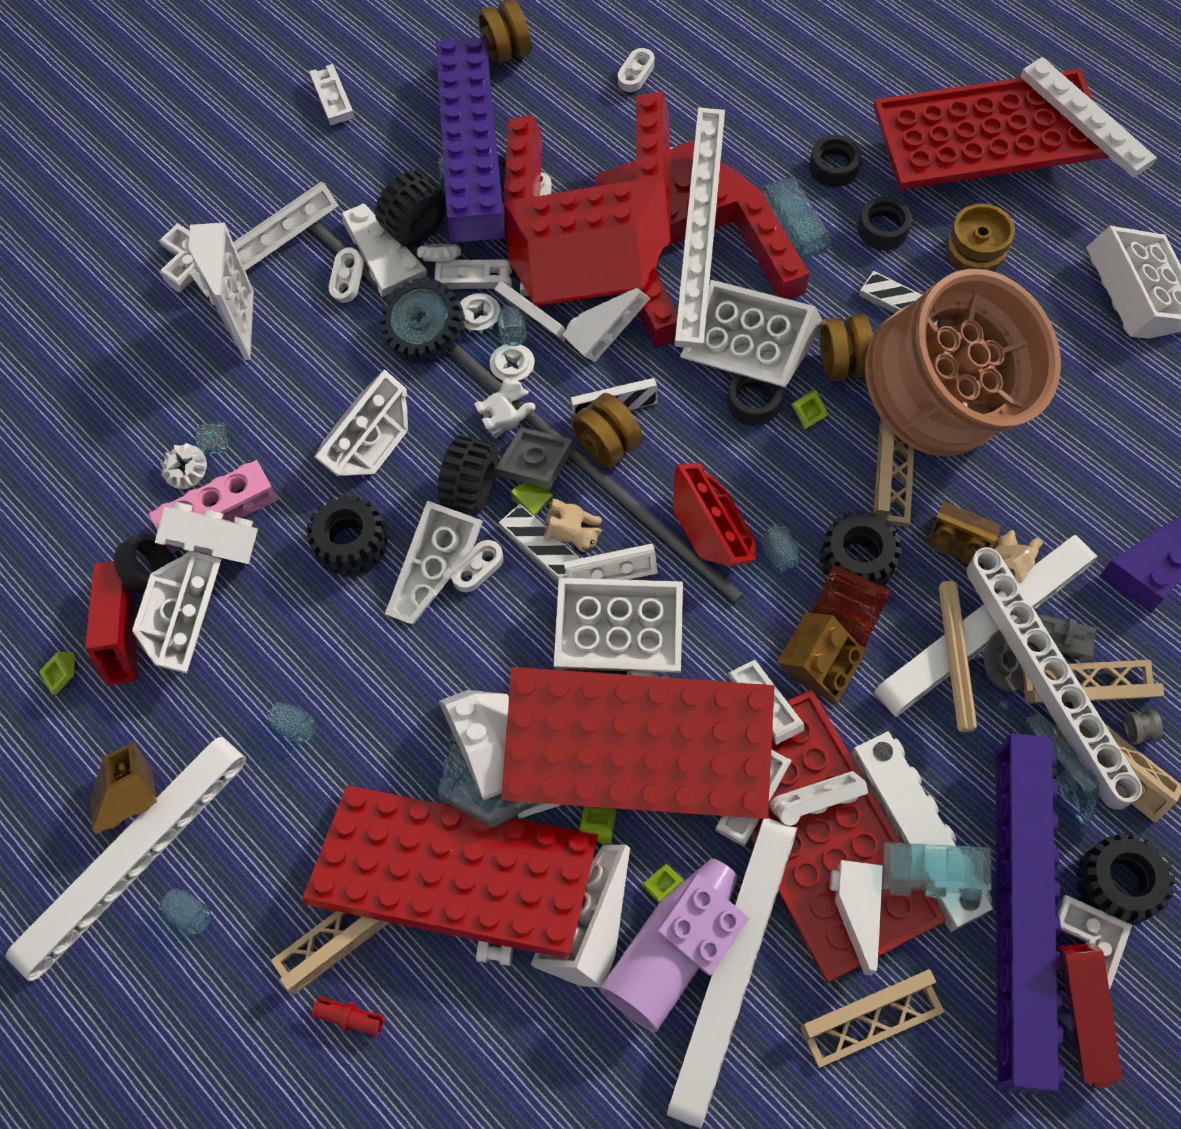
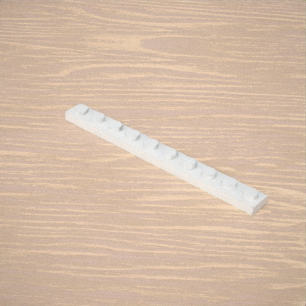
M698 108L675 336L676 347L703 349L725 116V110Z

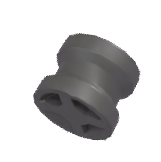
M1146 710L1143 714L1136 712L1125 714L1124 729L1131 744H1141L1143 740L1147 739L1151 742H1157L1162 739L1163 725L1156 710Z

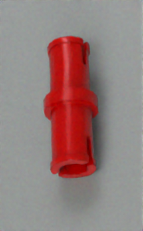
M323 996L317 998L312 1010V1018L337 1024L341 1030L349 1031L354 1029L373 1035L376 1038L379 1036V1032L382 1031L385 1020L384 1015L359 1009L355 1003L348 1002L343 1004Z

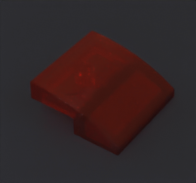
M833 565L812 613L833 615L856 642L865 649L891 590Z

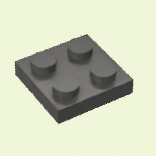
M520 427L496 467L497 476L550 490L574 449L573 440Z

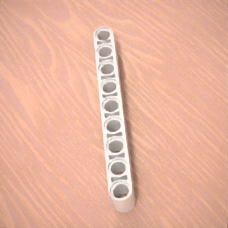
M1074 535L1034 565L1026 573L1024 581L1018 584L1035 610L1084 572L1096 561L1098 556L1077 535ZM1000 591L997 594L1001 597H1006V594L1003 591ZM982 605L962 621L968 661L984 650L991 635L999 630L985 605ZM1011 615V619L1015 623L1021 621L1019 617ZM945 635L887 678L874 691V694L895 717L903 713L950 676Z
M980 548L976 551L967 567L969 580L1103 802L1112 809L1120 810L1126 808L1140 798L1142 794L1140 780L1001 555L992 548ZM978 563H985L990 570L982 569ZM994 589L1002 590L1006 597L997 595ZM1011 615L1019 617L1023 624L1015 623L1011 619ZM1030 642L1037 645L1040 652L1032 651L1027 643ZM1044 670L1053 672L1056 680L1049 679L1045 675ZM1067 698L1070 700L1074 709L1067 708L1061 699ZM1079 726L1087 728L1090 731L1091 738L1083 736ZM1097 755L1106 758L1109 768L1102 766L1098 762ZM1116 785H1120L1126 790L1127 798H1123L1117 793Z
M219 737L212 741L157 797V803L141 813L12 944L6 952L5 958L28 982L42 976L239 773L246 763V757L224 737Z
M764 818L735 904L749 919L712 974L667 1111V1116L699 1129L703 1125L797 832V828L769 818Z

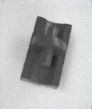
M1039 615L1041 622L1061 653L1089 660L1093 657V646L1097 628L1078 624L1076 619L1068 618L1065 621Z

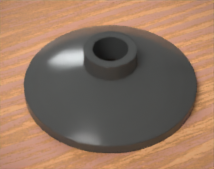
M997 630L991 635L985 647L984 664L987 675L991 682L1003 691L1019 690L1024 686L1022 666L1001 631Z

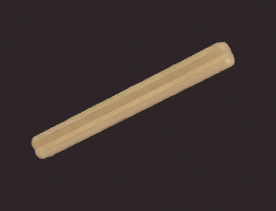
M944 581L939 586L957 728L960 732H972L976 729L977 723L958 587L955 581Z

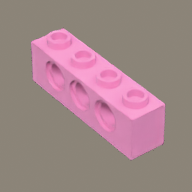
M255 460L241 465L237 470L225 476L213 479L211 483L197 490L188 491L184 496L170 503L160 505L156 510L150 512L149 515L158 531L164 506L169 505L173 507L176 501L192 505V512L204 514L205 509L223 513L222 519L234 522L235 517L243 518L277 501L278 498L260 464ZM244 489L242 492L236 493L238 490ZM217 502L214 506L209 507L210 504ZM165 544L171 554L182 549V547Z

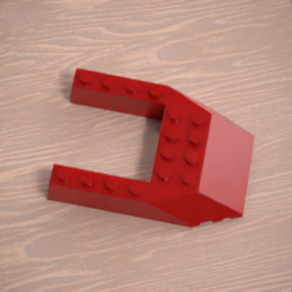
M663 91L636 96V180L540 196L542 135L534 115L508 119L504 210L509 260L535 306L621 294L635 288L644 290L649 281L650 274L655 271L659 263L658 258L664 248L667 249L671 241L669 111Z
M692 141L670 149L671 241L669 244L681 241L686 236L695 145ZM720 160L714 228L735 221L778 297L791 299L805 294L809 272L763 193L737 170ZM636 161L596 174L595 186L636 180ZM655 270L650 274L645 289L641 290L651 299L637 314L654 347L658 348L675 341L678 312Z

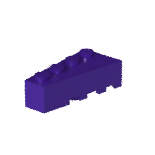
M1181 516L1112 559L1100 575L1150 613L1156 609L1181 580Z

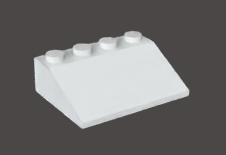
M225 223L190 225L189 237L185 239L187 254L192 255L195 271L200 272L202 276L203 288L208 289L211 304L216 306L220 317L244 360H250L254 291Z
M1109 226L1086 248L1091 256L1092 264L1100 274L1102 285L1107 289L1112 299L1114 309L1122 319L1123 328L1130 337L1150 339L1181 332V264L1166 235Z
M711 280L708 292L703 349L684 347L680 357L785 388L811 348L822 319L815 306Z
M559 578L554 668L681 673L683 582Z

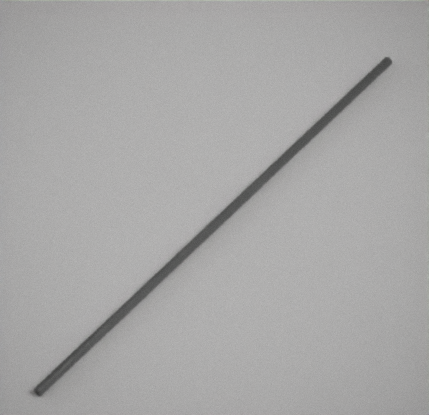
M317 221L308 227L337 254L342 249L347 248ZM364 263L362 276L378 289L376 281H373L369 274V267ZM394 292L388 294L392 297L395 296ZM412 304L404 311L405 314L433 338L440 333L441 330ZM455 343L456 347L453 351L449 348L447 349L495 393L499 392L502 383L458 344ZM520 399L512 401V405L516 410L525 404ZM534 411L529 412L525 417L538 431L563 437ZM574 447L569 456L571 460L735 604L741 600L743 594L706 561L700 559L698 554Z

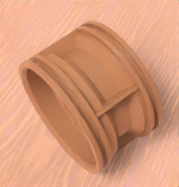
M965 269L954 272L929 288L916 301L890 316L874 333L869 343L865 360L868 391L876 411L886 426L899 439L918 451L944 457L967 453L988 442L997 432L1014 429L1037 417L1053 399L1058 387L1061 371V357L1057 337L1049 318L1039 303L1015 281L999 273L984 269ZM932 320H937V326L933 323Z

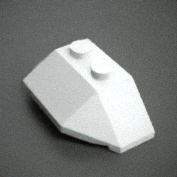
M383 370L355 399L324 438L314 458L336 476L375 474L408 431L406 388L386 370Z
M189 551L182 557L151 573L132 632L155 666L187 674L210 601L221 558Z
M466 690L440 700L439 704L484 801L502 792L509 697L507 694Z

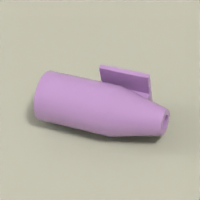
M711 858L659 902L600 987V992L627 1017L644 1028L657 1032L697 970L700 968L707 975L711 976L749 919L730 902L738 880L736 873L724 863Z

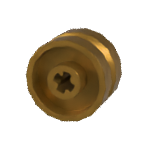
M515 0L499 3L498 11L493 6L478 11L477 18L482 38L486 37L487 52L496 66L510 62L512 54L516 58L531 54L532 42L523 12Z
M973 204L965 207L957 214L946 245L948 260L959 271L965 269H984L996 272L1003 265L1015 235L1014 222L1009 214L1001 208L990 204Z
M865 314L848 316L845 323L840 318L822 319L819 344L822 366L828 381L845 380L849 372L853 378L866 377L865 360L873 334Z
M610 393L601 394L590 404V409L583 408L570 419L574 435L581 446L604 468L610 469L624 458V452L630 453L643 443V434L635 417L618 398Z

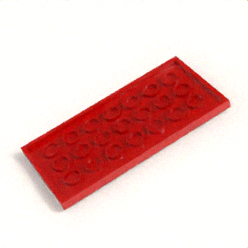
M1081 69L1060 72L1093 101ZM1022 78L874 100V112L899 190L1110 158Z
M511 667L501 800L768 819L775 685Z
M812 689L787 701L804 723V731L777 745L772 739L771 750L791 760L787 771L769 801L768 818L781 823L783 822L770 809V803L774 797L851 771L865 780ZM867 783L868 794L859 796L856 801L829 806L822 813L802 815L799 821L792 825V827L797 828V832L777 892L826 984L861 966L836 906L835 891L830 890L832 869L837 870L841 860L883 866L878 957L947 921ZM764 819L758 821L749 838L753 848Z
M346 785L303 895L304 905L570 960L595 855L598 834Z

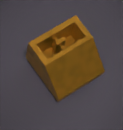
M943 501L925 544L930 545L937 552L948 553L958 557L962 562L969 565L976 551L980 548L993 547L1001 525Z
M805 613L778 659L777 664L793 681L810 690L812 689L815 693L832 702L838 703L866 652L833 615Z
M134 742L103 758L90 795L92 830L95 834L106 829H113L123 820L136 813H143L157 803L153 771Z

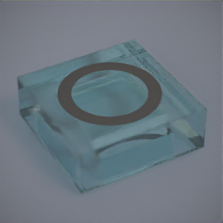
M225 423L196 426V447L204 455L227 452V426Z

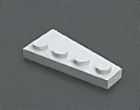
M361 204L342 212V222L353 243L357 244L360 250L359 254L368 265L369 274L373 281H376L381 297L392 293L396 287L399 289L403 288L402 283L406 281L412 284V279L419 278L421 280L425 278L427 269L405 246L397 242L378 224L375 218L376 215L365 204Z

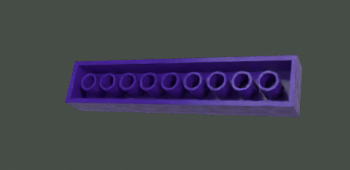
M486 37L435 41L450 243L505 238Z
M1011 733L995 752L996 1091L1041 1096L1058 1092L1059 1085L1061 1086L1064 1080L1063 1064L1058 1062V1047H1061L1063 1043V1029L1057 1021V1010H1060L1062 1006L1061 988L1057 987V973L1061 970V954L1059 951H1056V937L1060 935L1061 922L1060 917L1055 916V902L1059 900L1060 885L1058 881H1055L1054 868H1057L1059 863L1058 847H1054V834L1058 830V815L1053 813V801L1057 798L1058 785L1056 781H1053L1052 769L1056 767L1057 751L1052 748V737Z

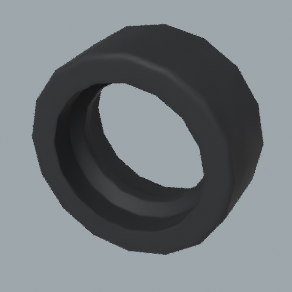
M829 135L818 140L812 148L810 157V172L813 178L819 183L830 187H840L852 182L859 172L861 163V150L858 144L851 138L843 135ZM827 154H839L846 157L851 164L842 168H832L825 165L820 158Z
M892 197L872 199L864 205L860 213L858 234L864 243L877 250L897 248L905 242L909 234L912 214L908 206L898 199ZM878 215L889 216L899 223L900 228L891 232L880 231L870 224L869 219Z
M736 374L730 381L728 389V409L735 419L744 424L753 426L765 424L773 420L779 412L783 395L782 387ZM748 386H758L767 390L772 399L770 404L764 407H747L738 399V392Z
M148 533L137 534L124 541L116 548L114 553V566L118 577L125 586L140 594L145 593L150 576L139 566L136 550L145 555L150 562L153 572L173 561L166 545L155 543L156 536Z

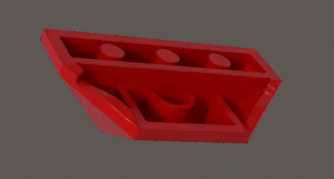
M700 463L678 464L675 467L673 511L699 558L727 566L753 563L755 561V538L728 491L714 477L704 472L705 468Z

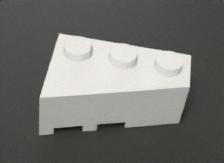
M176 501L173 507L169 505L164 506L155 543L182 547L184 550H194L210 554L211 556L249 564L258 528L252 527L253 521L235 517L234 522L222 519L223 513L205 509L204 514L192 512V505Z

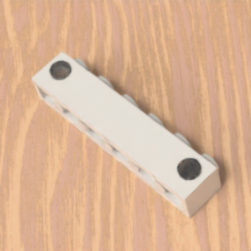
M888 731L855 747L851 757L947 919L945 924L949 931L953 932L989 913L993 909L990 904L992 903V898L986 887L982 884L979 885L973 875L974 868L969 858L965 854L961 855L955 845L956 837L952 829L947 824L944 825L937 814L939 809L935 800L930 795L927 796L922 789L919 773L914 767H909L906 762L903 746L898 739H893Z

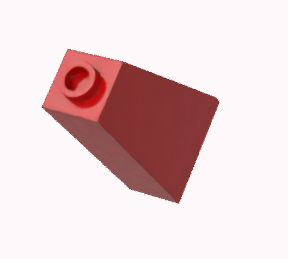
M114 561L96 563L93 566L85 650L106 686L137 681L136 637L132 632L135 624L134 591L125 586L118 577Z
M1094 943L1058 946V951L1061 954V968L1080 1076L1084 1083H1091L1093 1088L1114 1086L1113 1081H1122L1104 952Z

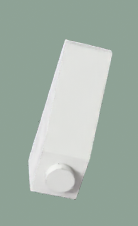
M635 288L581 313L570 321L567 330L562 335L584 357L596 362L651 298L638 288Z
M841 860L837 870L832 869L830 890L835 891L836 906L865 975L872 976L877 971L883 866Z

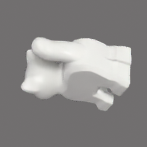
M504 379L499 392L492 394L483 402L478 401L474 403L480 415L483 414L484 416L482 421L486 429L495 438L503 434L504 431L515 428L529 412L535 410V404L531 402L523 404L518 410L512 405V401L518 400L529 393L518 380Z

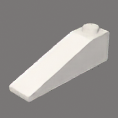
M427 501L385 614L414 625L473 550L483 521Z
M603 845L593 859L570 960L535 953L531 963L533 967L579 986L599 988L602 986L609 975L616 955L630 848L627 845Z

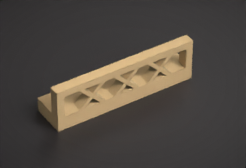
M880 418L873 513L876 514L875 518L879 520L882 517L888 521L887 525L909 527L914 448L907 444L906 449L904 447L906 443L903 441L899 442L894 433ZM898 450L906 458V462L900 467L893 462V453ZM898 476L905 484V488L898 493L891 488L892 478ZM893 502H896L904 510L903 517L888 515L890 505Z
M1151 660L1068 664L1072 671H1075L1084 679L1080 685L1090 701L1147 699L1164 696L1163 683L1154 684ZM1142 667L1144 684L1132 685L1124 676L1131 668ZM1022 668L1025 703L1044 704L1036 689L1033 690V684ZM1115 668H1123L1120 673L1115 670ZM1100 669L1107 670L1115 677L1109 686H1100L1092 679ZM1044 670L1048 678L1056 680V676L1051 671ZM1083 670L1092 671L1087 675ZM1067 698L1061 699L1062 703L1071 702Z
M1106 725L1142 785V794L1132 805L1156 823L1178 801L1181 795V784ZM1056 726L1048 737H1052L1053 741L1077 759L1059 727ZM1079 726L1081 734L1091 738L1090 731L1085 727ZM1097 755L1098 762L1102 766L1109 768L1106 758ZM1116 785L1117 793L1123 798H1127L1126 790L1122 786Z
M336 911L274 957L271 962L282 978L280 980L285 988L295 995L390 922L361 916L360 919L348 928L341 930L343 917L347 913ZM336 923L335 929H328ZM321 933L334 934L331 941L316 952L313 951L316 937ZM308 944L307 951L300 950ZM294 954L306 955L305 960L290 972L283 965V962Z
M926 970L803 1024L800 1029L817 1067H823L943 1014L944 1010L932 987L936 980L931 970ZM924 990L933 1010L923 1014L908 1008L912 995ZM906 998L903 1006L895 1003ZM885 1006L901 1011L898 1024L892 1028L877 1022L881 1008ZM875 1011L872 1020L867 1017H864L865 1015ZM906 1014L914 1016V1018L904 1022ZM856 1019L870 1025L866 1039L860 1042L846 1036L850 1022ZM844 1025L841 1033L833 1030ZM875 1027L883 1030V1032L872 1036ZM824 1033L839 1038L835 1053L822 1058L814 1038ZM844 1041L853 1044L841 1050Z

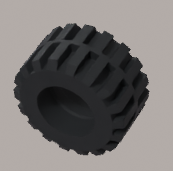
M409 170L404 174H399L388 183L389 185L381 192L382 194L376 202L378 205L375 207V218L378 224L403 246L417 245L424 239L429 238L438 229L437 227L442 223L443 217L447 212L445 192L424 173L418 170Z
M460 434L454 438L445 453L438 477L437 493L441 506L472 515H478L483 510L490 498L497 475L498 450L495 443Z
M346 494L339 495L338 500H334L333 497L327 499L328 504L326 505L322 503L318 505V513L312 512L309 517L312 523H307L306 530L308 535L306 536L320 565L325 570L329 569L333 575H337L340 572L342 577H349V573L359 576L361 575V570L366 569L367 572L372 570L371 564L373 562L378 564L382 560L380 554H385V543H387L385 528L375 506H371L370 502L365 498L360 501L359 496L352 495L350 499H347ZM346 528H359L362 530L359 537L351 543H333L335 536Z
M857 511L855 516L849 512L844 514L843 520L838 517L834 520L833 525L829 526L819 558L820 564H823L821 569L823 574H829L828 581L831 584L835 582L839 584L837 589L844 591L845 588L850 589V594L854 595L858 591H862V594L866 595L870 594L871 589L875 592L880 590L883 584L886 585L890 581L901 555V548H899L901 541L899 536H895L896 529L893 526H887L888 521L882 517L879 520L875 518L876 514L870 512L869 516L864 515V511ZM852 544L863 545L873 552L876 559L870 562L856 561L848 556L844 547Z
M1118 833L1114 837L1109 836L1103 839L1082 857L1079 862L1082 866L1077 869L1076 874L1082 880L1077 883L1078 891L1084 890L1085 895L1081 899L1085 904L1090 902L1094 908L1122 921L1131 923V925H1136L1155 916L1168 906L1167 900L1173 897L1175 891L1170 888L1171 885L1176 883L1175 876L1169 875V870L1173 869L1170 861L1165 862L1162 856L1165 853L1161 848L1157 851L1152 848L1154 842L1147 839L1141 842L1140 835L1132 834L1127 838L1126 833ZM1112 863L1123 864L1135 873L1140 886L1137 897L1125 895L1116 888L1110 875Z

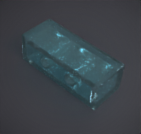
M792 175L764 185L763 195L801 260L826 252L830 234L795 177Z
M884 842L882 888L890 889V894L909 896L911 895V890L925 891V896L945 898L947 897V892L961 893L962 899L981 900L982 894L987 895L991 891L990 848Z

